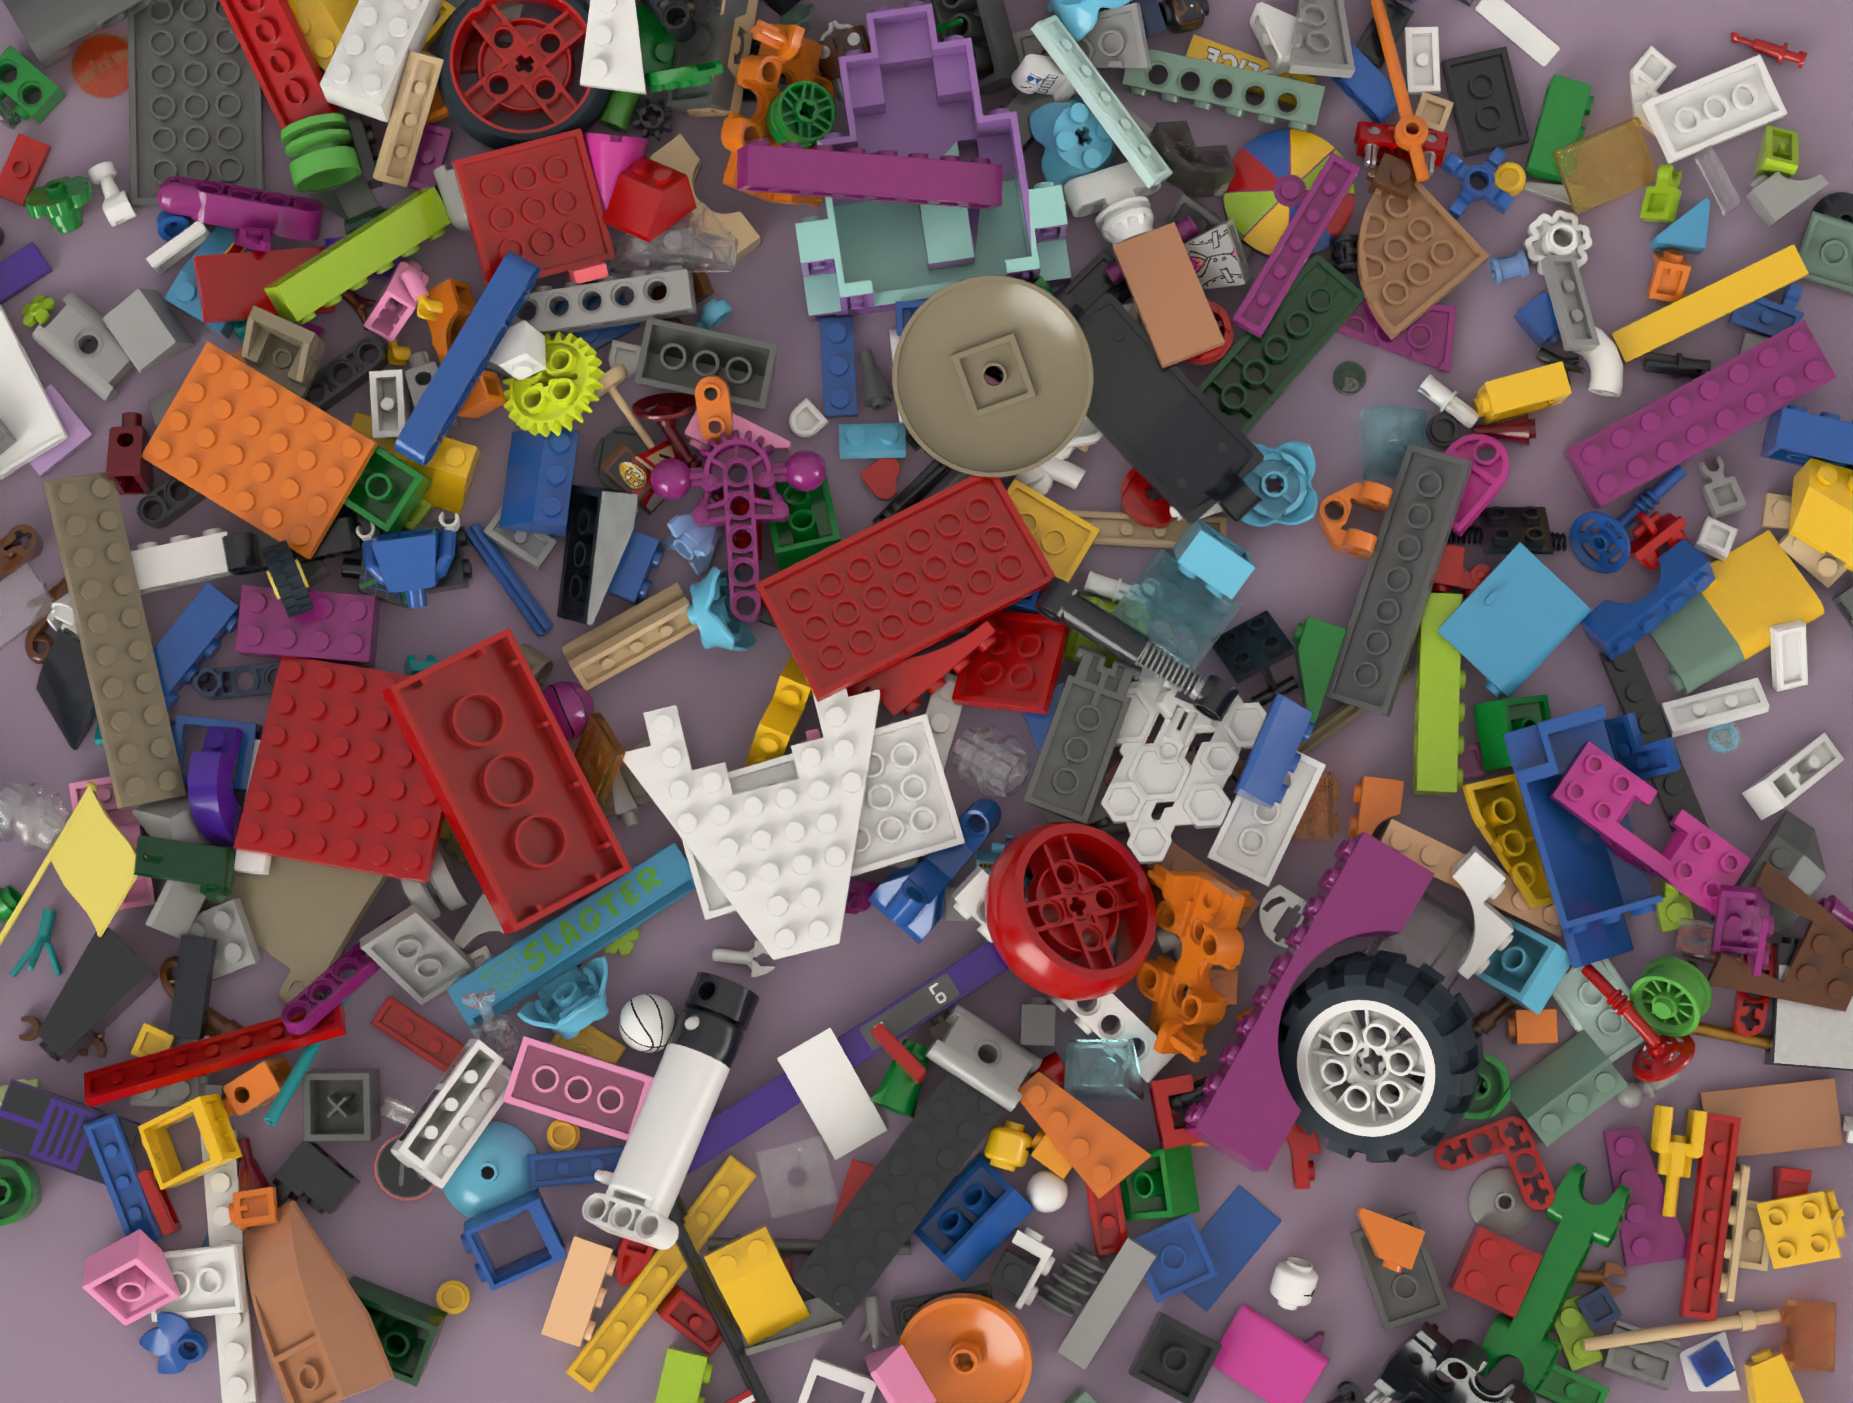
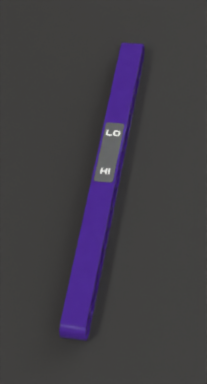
M988 941L838 1037L837 1040L854 1069L883 1050L871 1035V1030L877 1024L882 1023L899 1040L1008 970L1009 967L1000 957L993 942L990 943ZM785 1072L709 1120L687 1175L802 1102Z

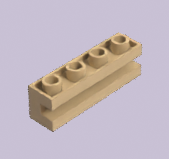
M677 582L567 643L561 649L583 689L588 691L699 628L698 625H692L688 618L687 607L690 604Z

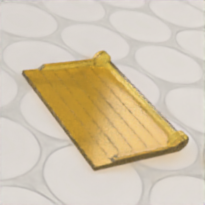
M1638 117L1624 121L1553 152L1574 215L1657 181L1653 172V164L1640 130L1642 122Z

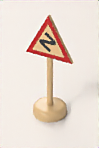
M620 364L604 373L603 377L597 379L603 385V388L595 390L594 394L599 398L609 392L648 448L647 451L635 457L637 461L652 471L655 465L662 460L668 458L679 459L668 440L657 446L654 444L616 389L628 376L626 368L623 364Z

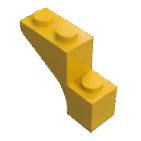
M792 654L779 677L773 698L758 725L744 767L786 755L812 695V691Z

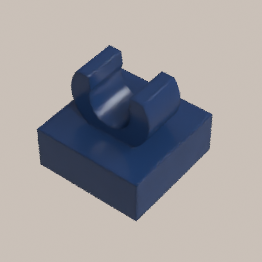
M1604 1284L1574 1300L1592 1332L1622 1316L1621 1311Z

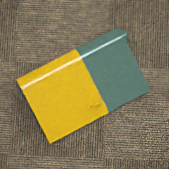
M1770 530L1729 552L1725 561L1717 559L1712 562L1711 567L1716 580L1705 591L1699 592L1686 602L1681 610L1672 613L1663 620L1653 632L1648 633L1669 662L1670 674L1667 675V678L1676 692L1682 691L1687 695L1771 646L1770 626L1800 619L1807 625L1824 615V608L1820 599L1786 552L1778 546V541Z

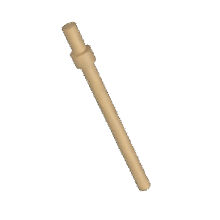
M1751 1309L1737 1311L1736 1315L1716 1318V1321L1700 1320L1582 1338L1581 1346L1584 1352L1732 1329H1739L1741 1332L1755 1330L1756 1326L1778 1323L1781 1321V1315L1778 1309L1753 1312Z

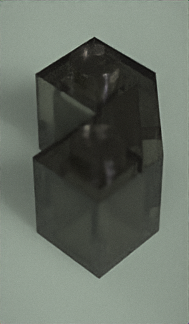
M1187 120L1156 122L1148 140L1173 173L1166 181L1194 198L1224 196L1236 172L1227 145L1196 147Z

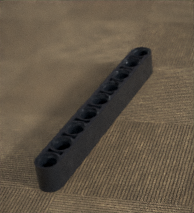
M365 338L317 371L305 399L324 411L329 410L369 381V371H382L388 363L386 350L375 339ZM377 349L379 356L376 361L372 363L363 361V356L367 350ZM341 369H351L352 375L348 381L343 383L337 382L336 376ZM318 387L324 388L325 395L321 401H310V393L313 389ZM172 476L139 501L137 514L150 527L162 529L207 497L189 487L190 492L188 496L183 500H177L175 497L177 488L186 484ZM155 504H161V516L155 520H150L148 516L149 509Z

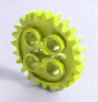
M558 331L555 339L550 334H545L546 369L520 381L511 377L502 382L509 388L503 392L507 400L503 406L510 412L509 418L521 429L529 431L534 436L540 433L544 437H548L550 431L560 436L562 426L571 431L573 420L583 423L581 415L583 411L587 413L593 412L589 406L590 401H599L594 391L603 388V385L597 381V379L604 376V372L598 368L602 361L596 357L597 352L581 337L577 338L572 333L565 336Z

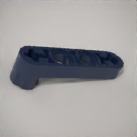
M280 662L224 668L205 667L200 669L197 676L193 677L192 684L194 690L209 700L272 695L274 687L270 683V675L279 668ZM250 672L254 676L253 687L246 691L240 690L237 686L238 676L241 673ZM227 673H231L229 678V684L232 689V692L227 693L228 687L225 686V681H228L226 677ZM210 676L217 680V686L212 691L204 688V683L210 681Z

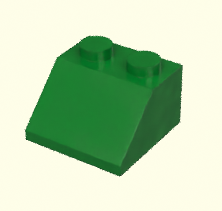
M1547 694L1501 699L1473 705L1484 771L1512 768L1503 734L1551 719Z
M1190 1144L1169 1149L1161 1147L1145 1149L1152 1157L1120 1182L1125 1221L1169 1218L1200 1212Z

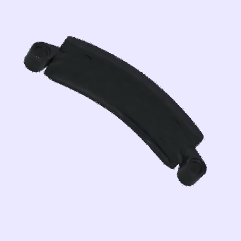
M1062 285L1051 293L1076 318L1085 334L1091 351L1094 384L1086 417L1189 524H1193L1217 504L1235 522H1238L1263 500L1244 481V478L1263 462V454L1175 364L1162 369L1146 331L1111 293H1105L1085 312L1066 293Z

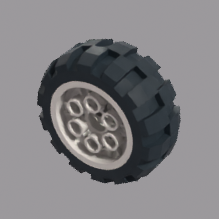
M1379 950L1375 956H1366V954L1357 951L1336 957L1325 967H1318L1290 994L1281 1013L1278 1031V1053L1286 1086L1301 1110L1295 1122L1309 1137L1315 1130L1329 1139L1326 1146L1327 1149L1350 1159L1358 1152L1366 1154V1161L1370 1163L1396 1162L1401 1155L1407 1154L1408 1156L1417 1157L1436 1147L1441 1139L1448 1133H1452L1463 1119L1462 1117L1473 1104L1482 1081L1478 1073L1479 1065L1484 1060L1482 1036L1478 1031L1472 1030L1469 1021L1474 1016V1013L1460 992L1453 996L1441 984L1446 978L1426 963H1423L1420 968L1406 963L1407 956L1405 954ZM1355 1010H1365L1366 1026L1364 1028L1361 1027ZM1404 1026L1412 1036L1399 1042L1401 1038L1397 1033ZM1374 1027H1380L1381 1029H1383L1386 1033V1039L1384 1037V1034ZM1341 1032L1349 1033L1353 1038V1043H1346L1341 1037ZM1329 1042L1334 1050L1330 1049ZM1374 1050L1376 1055H1382L1383 1059L1381 1061L1378 1056H1372L1371 1053ZM1396 1053L1405 1054L1410 1061V1065H1407L1404 1059L1396 1055ZM1357 1056L1360 1057V1067L1357 1063ZM1334 1063L1339 1064L1343 1068L1344 1074L1338 1072ZM1364 1071H1368L1370 1075L1365 1074ZM1409 1073L1425 1078L1423 1084L1420 1085L1404 1075ZM1386 1084L1395 1085L1400 1095H1392L1388 1091ZM1355 1089L1362 1090L1366 1094V1096L1359 1093Z

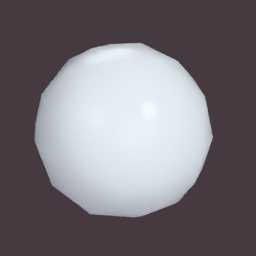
M1042 1170L1033 1174L1028 1180L1025 1189L1028 1202L1035 1210L1043 1213L1059 1210L1065 1204L1068 1197V1185L1065 1179H1062L1051 1170Z

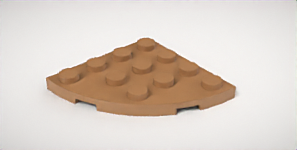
M1417 180L1407 201L1376 188L1366 207L1358 232L1357 269L1362 291L1372 314L1391 340L1396 338L1490 257Z

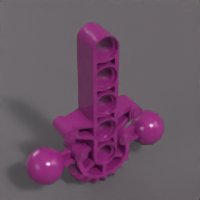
M735 429L733 430V439L731 440L727 439L725 432L721 433L720 439L722 443L719 445L713 439L708 440V444L712 449L711 452L703 448L700 449V455L706 459L704 467L689 468L685 462L679 459L668 458L655 465L651 472L650 482L655 493L667 500L680 499L689 492L690 488L703 487V497L699 499L697 507L693 509L691 516L694 524L701 528L726 526L730 606L735 619L742 624L748 625L759 620L762 614V600L755 587V584L761 581L757 524L785 522L790 516L788 505L784 503L781 494H777L775 489L776 482H788L796 490L808 492L815 490L823 483L826 478L827 468L822 457L812 450L796 451L789 456L786 462L771 463L769 456L775 450L772 444L762 449L761 447L765 441L763 436L757 437L753 443L751 442L752 431L748 430L745 433L744 439H740L739 431ZM738 467L744 468L748 472L746 479L739 483L729 478L730 472ZM755 488L768 492L770 498L768 500L756 498ZM724 490V500L715 503L710 502L712 495ZM743 500L750 505L745 515H735L731 511L732 505L736 501ZM741 533L748 534L752 538L751 544L744 549H739L733 544L734 538ZM747 566L754 571L751 580L740 582L735 578V573L740 567ZM746 599L752 600L756 604L754 612L747 616L741 615L737 611L738 604Z

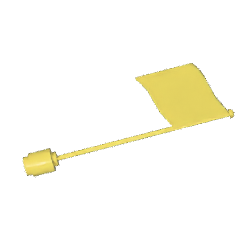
M88 782L85 784L88 788L1 931L0 946L51 862L64 886L89 915L98 937H102L137 879L138 875H133L136 850L106 813L95 793L98 791L96 783Z

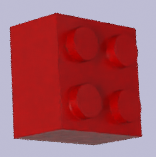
M1474 1225L1447 1287L1515 1318L1542 1255L1480 1226Z

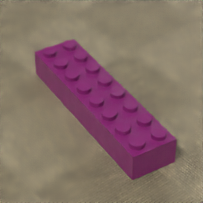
M1803 319L1566 449L1563 453L1594 509H1597L1830 382L1836 376Z

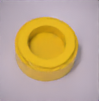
M1515 162L1502 163L1493 173L1495 178L1494 186L1512 197L1521 193L1526 185L1525 171Z

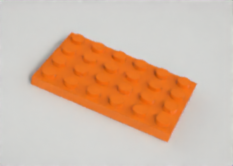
M207 341L144 449L142 458L279 542L287 540L289 548L307 559H312L379 443L215 344Z

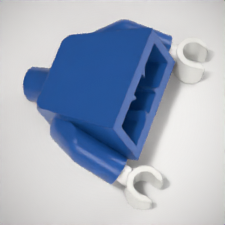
M444 512L439 515V522L443 529L441 532L439 527L380 534L379 528L370 522L372 530L368 535H364L363 528L358 525L356 527V534L364 541L361 546L365 568L379 584L387 587L389 593L405 591L408 608H421L428 605L425 589L436 587L439 579L446 576L455 556V532L460 528L461 524L457 513H455V521L452 524L444 523Z

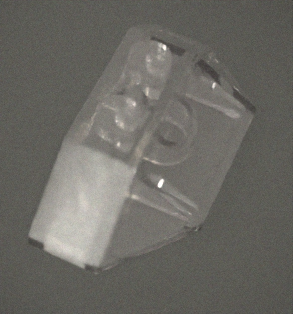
M696 202V209L649 243L620 230L613 239V249L616 258L611 259L610 271L612 273L642 270L663 272L664 267L680 265L683 269H688L690 272H734L738 240L704 202Z

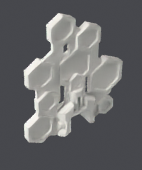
M1141 665L1139 667L1142 668L1139 679L1130 683L1126 694L1132 700L1115 746H1121L1119 753L1123 758L1100 806L1113 824L1126 823L1130 834L1126 847L1139 864H1153L1163 862L1172 843L1171 834L1175 826L1193 825L1195 829L1221 827L1231 805V801L1223 792L1225 783L1235 768L1240 751L1252 749L1267 713L1259 702L1244 703L1239 695H1237L1221 722L1214 721L1198 712L1193 707V704L1176 698L1179 693V687L1174 689V684L1169 685L1168 680L1164 682L1163 677L1159 679L1158 674L1154 676L1153 671L1149 673V669H1143L1144 666ZM1160 713L1165 719L1154 743L1145 744ZM1185 717L1186 720L1181 730H1177L1182 718ZM1214 733L1211 741L1202 742L1192 765H1190L1185 756L1195 735ZM1174 802L1173 807L1164 809L1160 820L1152 819L1151 814L1156 803Z

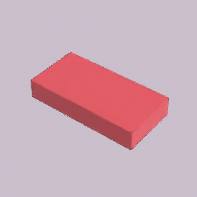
M601 261L570 268L568 271L563 272L565 279L577 284L607 277L608 275L606 263Z

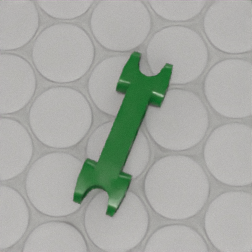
M1576 1163L1569 1170L1557 1188L1554 1201L1548 1207L1546 1219L1558 1224L1556 1232L1529 1285L1516 1317L1511 1319L1499 1313L1494 1319L1481 1347L1487 1352L1486 1356L1490 1360L1484 1369L1478 1372L1479 1375L1486 1378L1500 1360L1506 1357H1516L1524 1368L1522 1382L1534 1394L1538 1392L1549 1376L1562 1347L1561 1343L1549 1338L1553 1326L1594 1242L1605 1248H1609L1613 1243L1624 1221L1632 1192L1630 1187L1620 1184L1606 1202L1594 1205L1588 1203L1583 1195L1587 1167Z

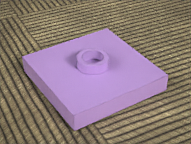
M52 384L44 390L69 438L29 462L42 478L94 437L92 432Z

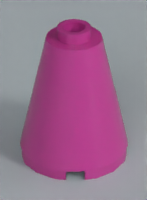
M584 133L583 138L604 216L619 174L631 166L635 160L643 156L645 157L648 148L647 138Z

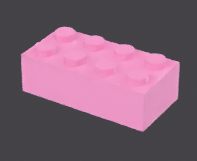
M524 1035L503 1102L627 1141L654 1077Z

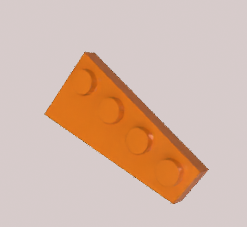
M1041 1072L1036 1073L1017 1090L1023 1094L1020 1099L1021 1104L1099 1199L1152 1157V1155Z

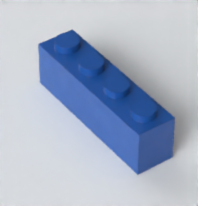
M209 582L206 583L153 649L167 711L171 710L180 698L178 692L185 684H192L193 677L199 674V667L206 658L211 659L217 654L222 646L220 641L227 632L232 633L238 628L240 606Z

